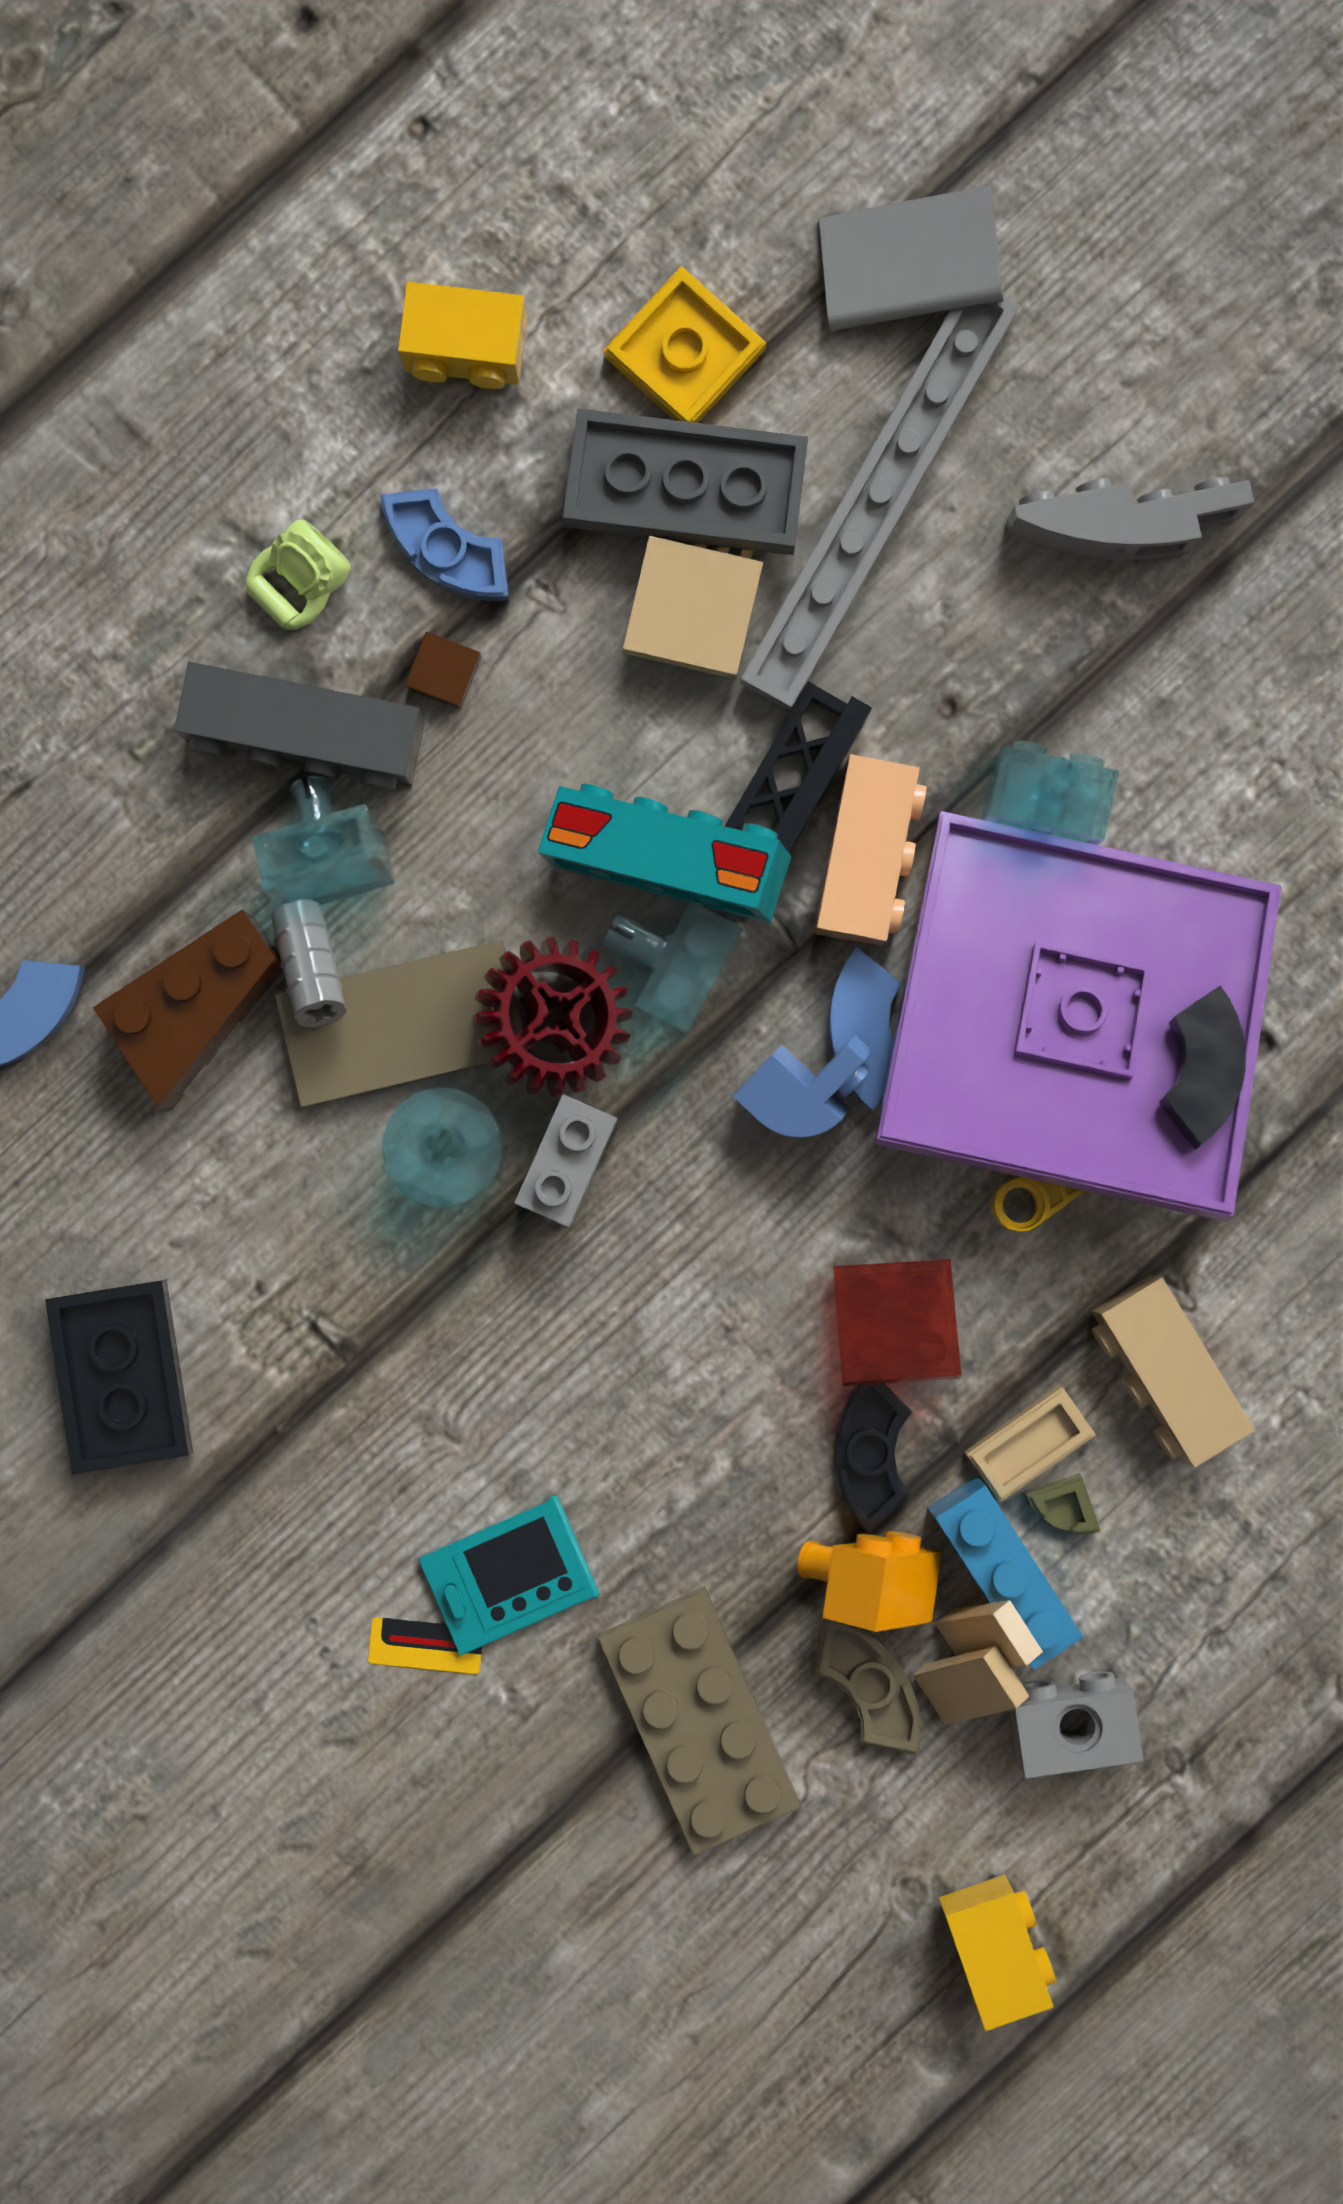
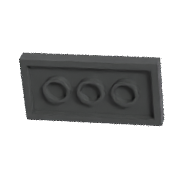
M577 408L562 517L563 527L648 538L653 536L672 541L794 555L808 437Z

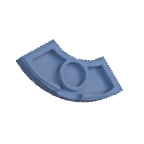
M437 488L380 495L382 510L396 544L407 560L424 577L439 587L466 598L482 601H509L501 538L478 537L459 527L444 510Z
M856 947L841 969L833 989L829 1011L830 1036L834 1056L854 1035L872 1050L862 1064L869 1073L853 1090V1093L869 1110L873 1111L884 1095L894 1044L889 1028L891 1003L902 983L861 949Z
M27 960L21 961L15 983L0 999V1067L23 1059L49 1038L53 1032L56 1033L71 1013L83 983L85 967Z

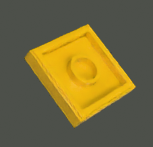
M681 266L603 351L604 357L673 420L699 423L763 354L767 343Z

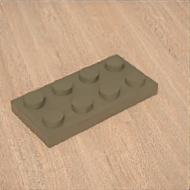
M702 1587L599 1633L598 1640L693 1855H697L801 1808L800 1799L706 1587Z

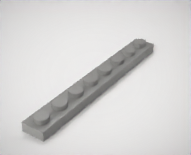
M1003 296V302H989L950 310L742 675L740 684L791 712L1019 309V304Z

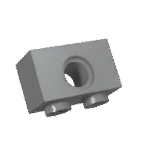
M563 1094L514 1203L567 1227L572 1226L619 1119Z
M1100 1671L1079 1676V1683L1056 1686V1682L1053 1680H1035L1022 1684L1029 1697L1017 1709L1009 1710L1016 1764L1025 1779L1144 1762L1134 1692L1122 1677L1115 1678L1112 1672ZM1073 1709L1086 1711L1085 1725L1079 1731L1070 1734L1060 1731V1721L1068 1711Z

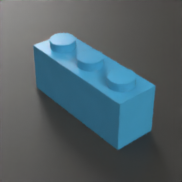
M977 1476L927 1507L987 1601L995 1603L1010 1600L1043 1651L1029 1663L1033 1670L1084 1638L994 1497Z

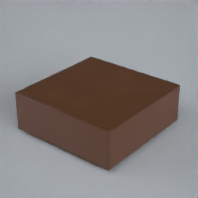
M426 631L405 686L410 691L461 710L482 655L477 650Z

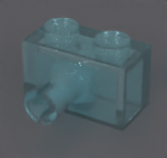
M1014 741L1012 747L1003 746L995 756L982 820L1098 845L1105 840L1119 775L1118 770L1104 768L1105 760L1088 754H1070L1069 760L1066 759L1067 757L1047 755V747L1028 741Z
M308 776L307 780L310 791H305L302 779L295 781L291 785V792L295 799L300 823L252 837L263 890L277 907L299 899H309L318 902L319 905H323L395 884L384 832L366 804L333 813L328 793L329 786L324 777Z
M690 901L674 933H668L666 937L619 912L612 923L614 925L613 928L633 939L629 940L609 929L602 945L606 948L610 947L649 968L647 974L650 975V978L635 1005L636 1011L688 1037L742 935L743 928Z

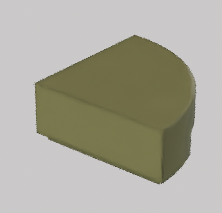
M1079 1473L1024 1491L1026 1500L1031 1508L1051 1526L1078 1535L1101 1532L1086 1486Z

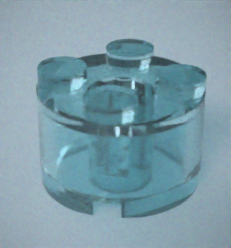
M432 1088L416 1092L393 1112L383 1135L382 1152L386 1173L405 1195L428 1206H456L480 1197L497 1181L506 1159L507 1146L504 1132L494 1112L479 1098L452 1088ZM450 1131L453 1133L452 1144L460 1147L457 1157H446L441 1164L437 1161L438 1152L431 1148L434 1138L443 1139L447 1132Z

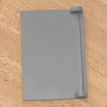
M991 185L819 218L830 332L989 302L998 303L1004 301Z

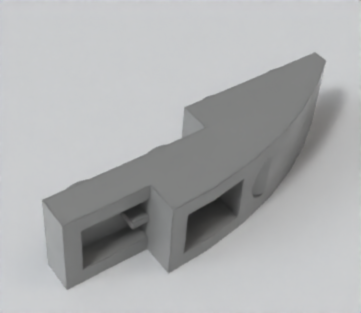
M1217 477L1194 486V492L1173 496L1171 489H1161L1140 496L1137 499L1138 504H1134L1130 482L1111 485L1110 479L1105 478L1083 483L1075 489L1076 493L1054 497L1053 491H1040L1029 494L1019 500V505L1014 506L1006 521V525L1010 535L1034 545L1065 554L1097 559H1155L1190 553L1202 538L1201 527L1240 519L1253 505L1254 498L1249 480L1230 484L1228 477Z

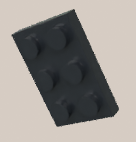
M167 1279L45 1299L72 1474L189 1456L194 1453Z

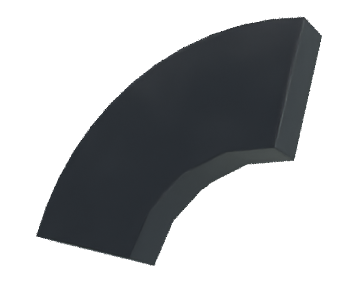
M1221 985L1178 1013L1169 1022L1179 1043L1181 1066L1174 1086L1159 1103L1195 1150L1209 1140L1232 1113L1243 1086L1246 1070V1048L1242 1026L1233 1004Z
M871 1368L856 1383L843 1406L838 1420L834 1445L835 1469L841 1493L853 1517L868 1535L910 1496L898 1476L894 1452L899 1430L912 1413Z

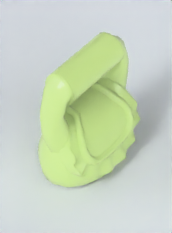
M298 519L286 527L273 544L263 550L252 561L245 579L246 593L284 630H298L314 622L324 609L329 595L341 587L349 577L351 565L345 556L321 532L306 520ZM274 567L280 576H284L291 585L299 590L298 593L301 596H305L307 602L302 613H299L262 577L264 571Z

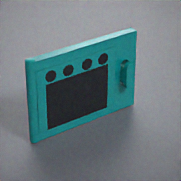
M557 1495L550 1496L545 1502L418 1558L460 1656L585 1600L595 1599L600 1595Z

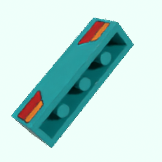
M583 783L580 786V790L563 786L558 787L537 851L553 867L771 923L792 857L780 840H777L778 834L755 824H744L742 831L722 826L723 821L720 818L697 810H689L687 817L668 813L666 805L645 797H635L633 804L615 800V795L611 791L592 784Z

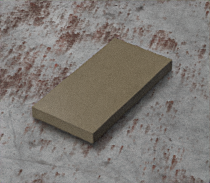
M495 941L339 978L343 984L342 993L347 1012L338 1021L320 1027L300 1026L294 1018L289 995L286 991L276 993L275 998L300 1106L306 1108L487 1065L488 1061L500 1052L495 1044L487 1048H479L477 1040L485 1034L491 1033L490 1026L474 1025L473 1016L479 1012L490 1011L491 1008L477 1002L475 995L480 989L495 990L484 978L485 973L490 968L505 972L499 960L506 952L503 941ZM515 990L512 993L509 1005V1020L514 1035L523 1028Z

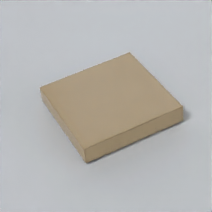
M649 536L623 645V654L736 680L763 562Z

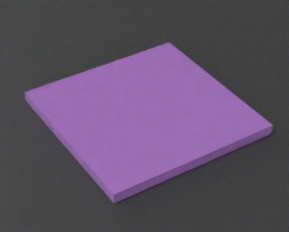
M940 811L930 853L874 1144L1228 1222L1234 1216L1282 886ZM1221 985L1233 1004L1242 1026L1246 1048V1070L1243 1086L1232 1113L1219 1130L1195 1150L1159 1103L1174 1086L1181 1066L1179 1043L1169 1022L1178 1013Z

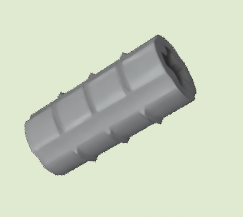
M299 899L282 904L273 911L271 920L276 937L274 942L278 946L281 958L280 967L284 971L287 984L286 993L290 997L294 1018L300 1026L320 1027L336 1022L345 1015L347 1009L342 993L343 984L339 980L335 964L337 960L333 956L329 940L331 935L327 931L323 911L318 902L309 899Z

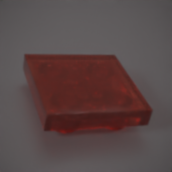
M951 1259L833 1266L841 1386L960 1379L961 1364Z

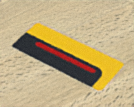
M374 1617L372 1619L368 1662L371 1664L478 1674L480 1671L482 1646L460 1656L447 1624Z

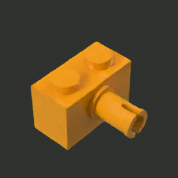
M889 1531L886 1532V1538L876 1535L859 1534L856 1543L833 1545V1547L821 1545L815 1541H807L799 1552L797 1569L799 1575L803 1578L827 1582L822 1618L878 1632L932 1622L942 1552L920 1547L922 1538L913 1534Z

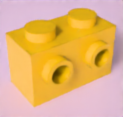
M407 281L398 348L404 370L412 372L415 378L427 382H444L448 376L470 379V383L485 389H501L505 383L519 385L528 318L524 295Z
M1006 1874L939 1897L985 2032L1054 2008L1047 1986L1057 1983L1045 1948L1033 1949L1027 1929L1037 1926V1922L1025 1890L1014 1893Z

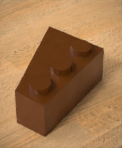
M242 909L93 1007L157 1107L173 1109L184 1096L183 1092L201 1069L211 1062L218 1053L217 1049L239 1022L244 1020L282 972L280 954L257 919Z

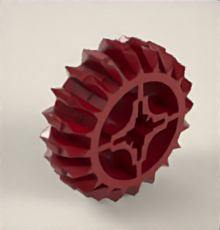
M547 937L542 941L541 954L532 941H525L520 945V958L510 951L505 952L499 958L505 972L490 968L485 973L484 978L495 990L480 989L475 995L477 1002L491 1008L490 1011L479 1012L473 1016L474 1025L490 1026L491 1033H487L477 1040L479 1048H487L495 1044L500 1053L488 1061L489 1066L495 1069L508 1061L512 1068L507 1073L505 1081L510 1085L517 1083L524 1074H527L526 1088L529 1094L539 1093L545 1079L551 1097L563 1095L565 1080L574 1093L585 1090V1074L589 1079L599 1082L606 1077L605 1068L601 1062L613 1066L621 1060V1055L610 1043L623 1045L629 1042L630 1034L626 1030L616 1027V1023L628 1021L632 1018L633 1012L627 1008H616L615 1001L628 994V989L625 986H619L611 990L607 981L615 976L617 973L616 968L609 966L598 972L594 966L599 960L600 953L596 950L588 952L582 960L578 959L580 948L579 942L575 940H570L566 943L561 955L558 943L554 937ZM532 973H558L572 979L578 986L568 993H560L554 991L545 981L539 983ZM517 986L523 994L520 1001L527 1011V1020L525 1026L514 1035L509 1020V1005L512 993ZM590 1000L595 1014V1030L592 1041L588 1046L583 1040L587 1035L580 1025L579 1014L582 1007ZM569 1001L572 1002L571 1006L562 1012L563 1016L559 1018L555 1026L551 1028L547 1026L534 1034L533 1030L544 1022L543 1018L548 1014V1010L555 1006L559 1008ZM538 1041H547L555 1045L560 1052L567 1050L574 1059V1062L564 1064L546 1062L534 1057L526 1049Z

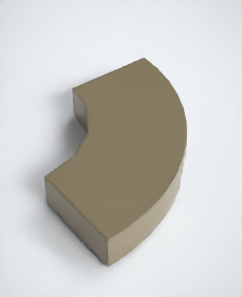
M823 1618L813 1670L815 1674L836 1682L852 1698L859 1715V1739L861 1744L919 1755L921 1741L919 1709L912 1686L899 1661L890 1649L870 1631Z

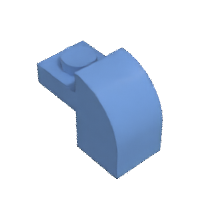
M854 1035L815 1076L790 1051L781 1045L733 1097L759 1122L776 1133L790 1137H810L824 1133L837 1125L850 1109L834 1093L838 1091L846 1098L868 1075L869 1071L862 1064L872 1050Z

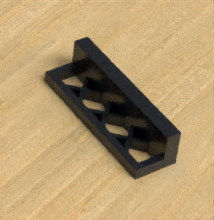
M808 681L725 827L742 831L744 826L743 818L749 808L773 802L778 819V825L774 832L778 834L777 840H780L790 854L867 721L872 707L853 696L846 703ZM811 701L838 715L839 719L829 736L807 742L801 718ZM794 730H796L799 744L785 747ZM822 747L815 761L812 762L809 750ZM802 753L807 774L801 785L778 792L772 772L776 761L779 758ZM767 779L770 794L756 798ZM793 797L786 811L783 812L780 800Z

